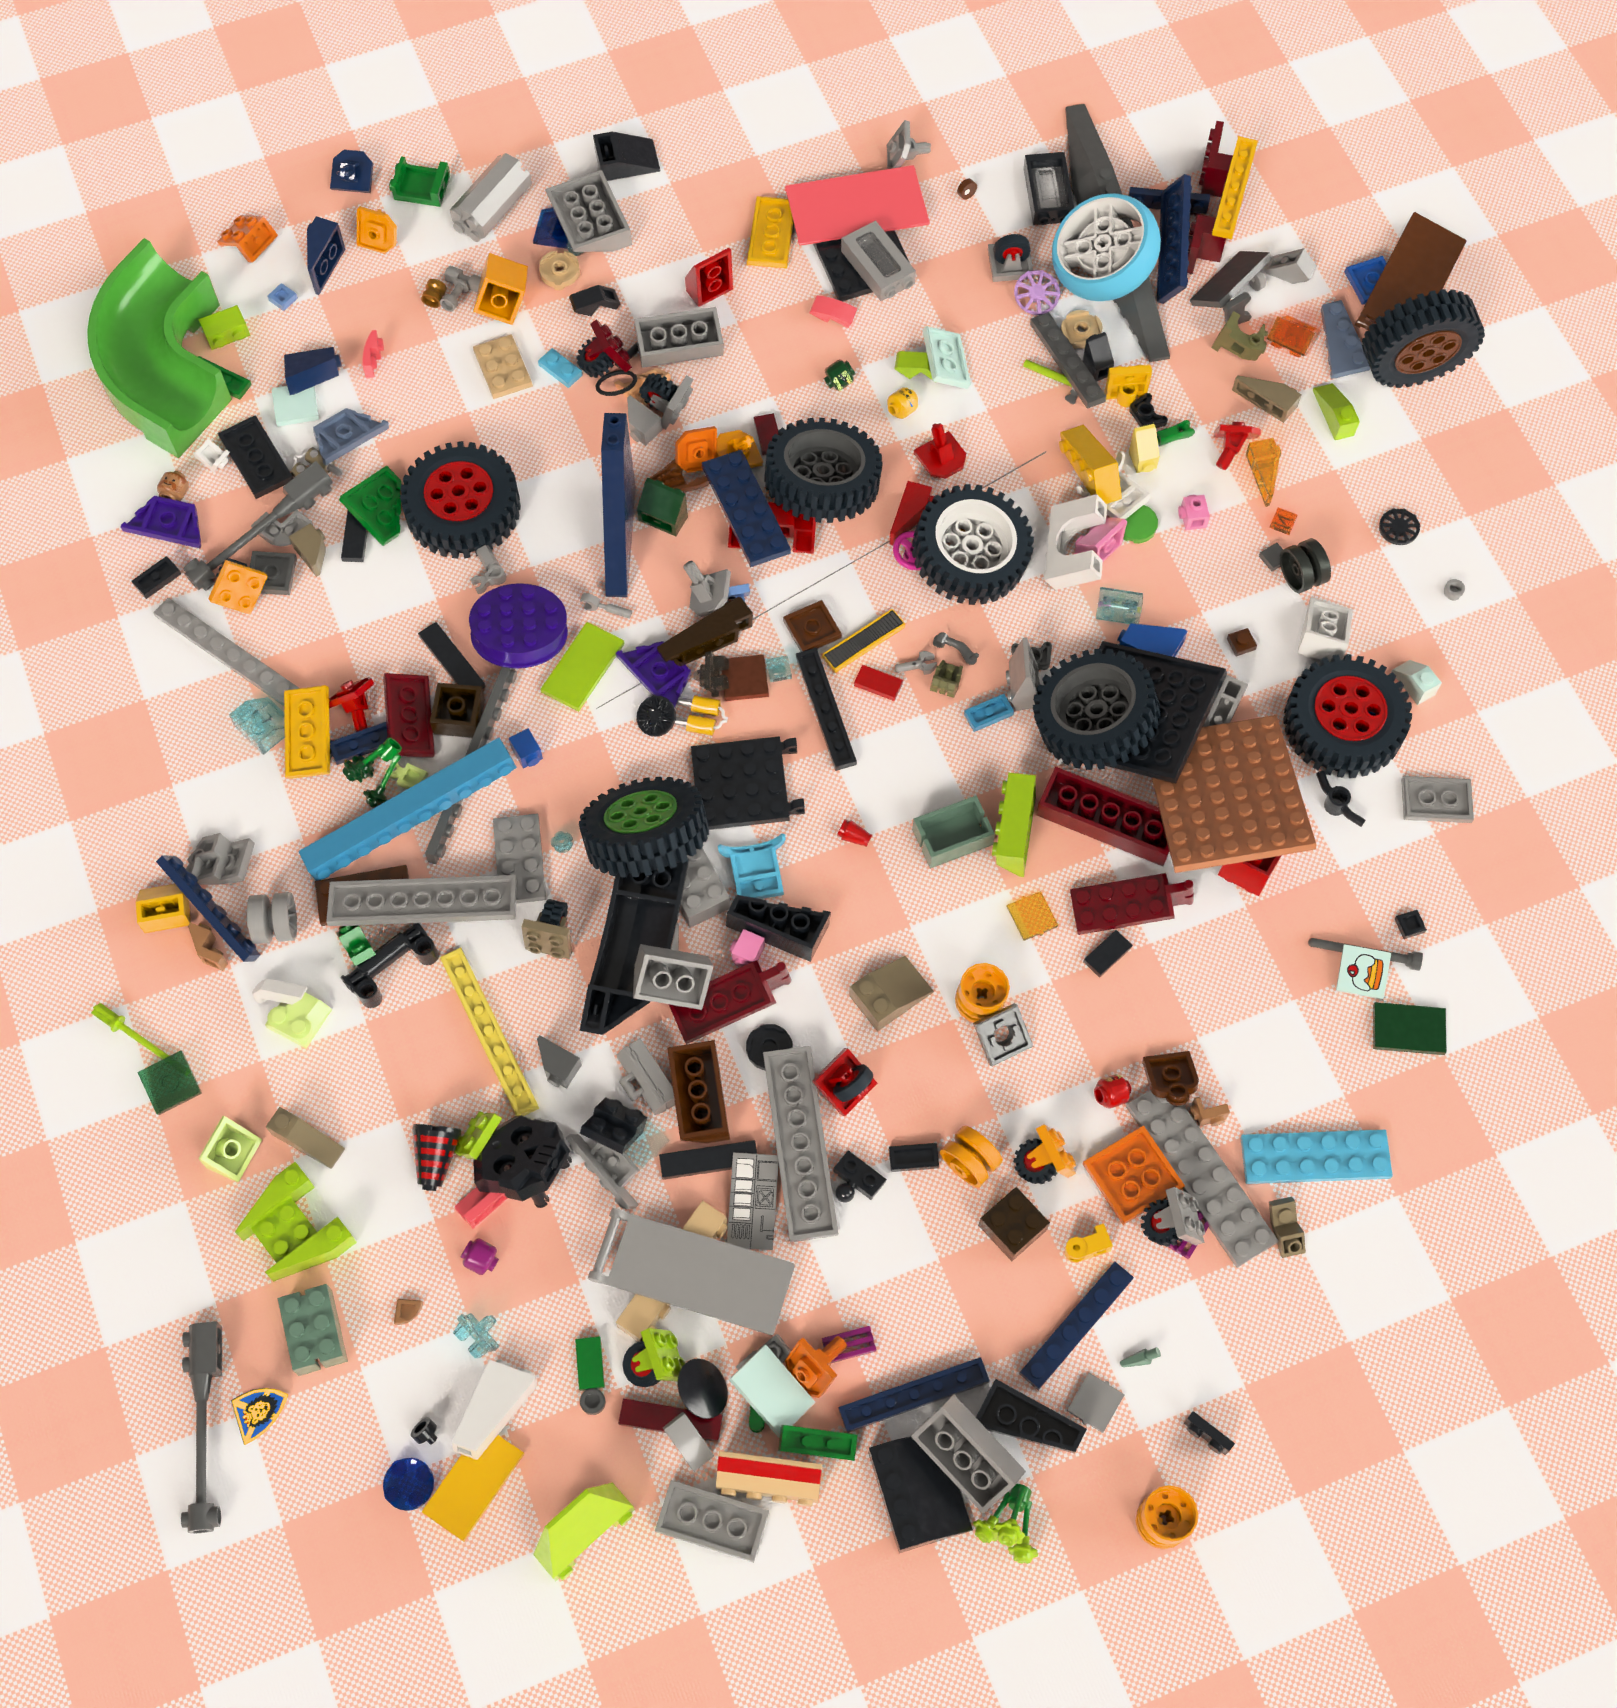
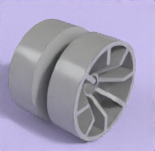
M291 892L274 893L272 902H270L267 894L250 895L248 897L246 920L253 944L270 943L273 931L278 942L296 940L297 912Z

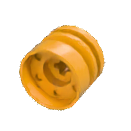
M988 963L975 964L968 968L962 975L955 995L956 1008L961 1016L970 1022H976L1003 1009L1010 990L1009 980L1005 973L997 966Z
M1169 1485L1159 1487L1142 1501L1137 1509L1135 1521L1137 1530L1145 1542L1155 1548L1169 1549L1174 1548L1193 1533L1198 1523L1199 1514L1196 1503L1189 1493L1179 1487ZM1162 1515L1166 1516V1521L1168 1522L1166 1525L1162 1524L1163 1519L1160 1518Z

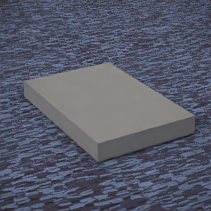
M1402 777L1404 820L1472 823L1474 821L1471 779Z

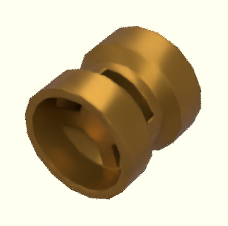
M429 279L421 301L431 308L440 307V300L447 290L446 285L438 279Z

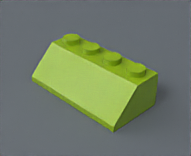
M1008 772L1007 781L1003 780L1002 794H1005L1004 801L999 803L998 814L1002 815L1001 822L997 821L995 835H999L998 842L993 843L992 856H996V865L1019 877H1024L1036 800V775Z

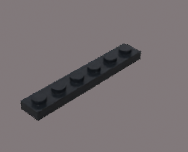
M817 648L796 653V660L835 771L857 765L855 754Z

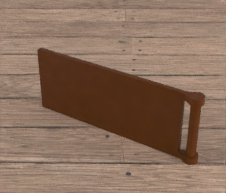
M1413 212L1354 326L1370 331L1369 326L1373 323L1366 320V317L1376 322V318L1385 316L1384 312L1386 310H1394V305L1399 302L1403 305L1406 303V299L1410 297L1414 300L1417 299L1418 294L1423 293L1424 296H1427L1429 291L1434 290L1438 294L1443 289L1467 240L1426 217Z

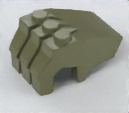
M942 660L939 666L936 667L930 691L937 693L939 690L940 694L945 695L947 693V696L954 698L959 687L963 666H954Z

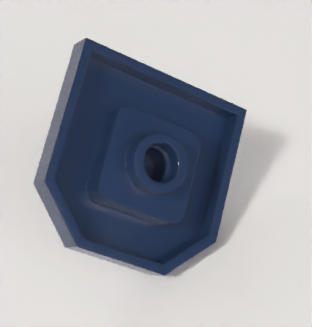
M344 149L333 158L331 190L371 193L374 164L364 151Z

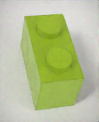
M238 305L198 319L211 350L251 336Z

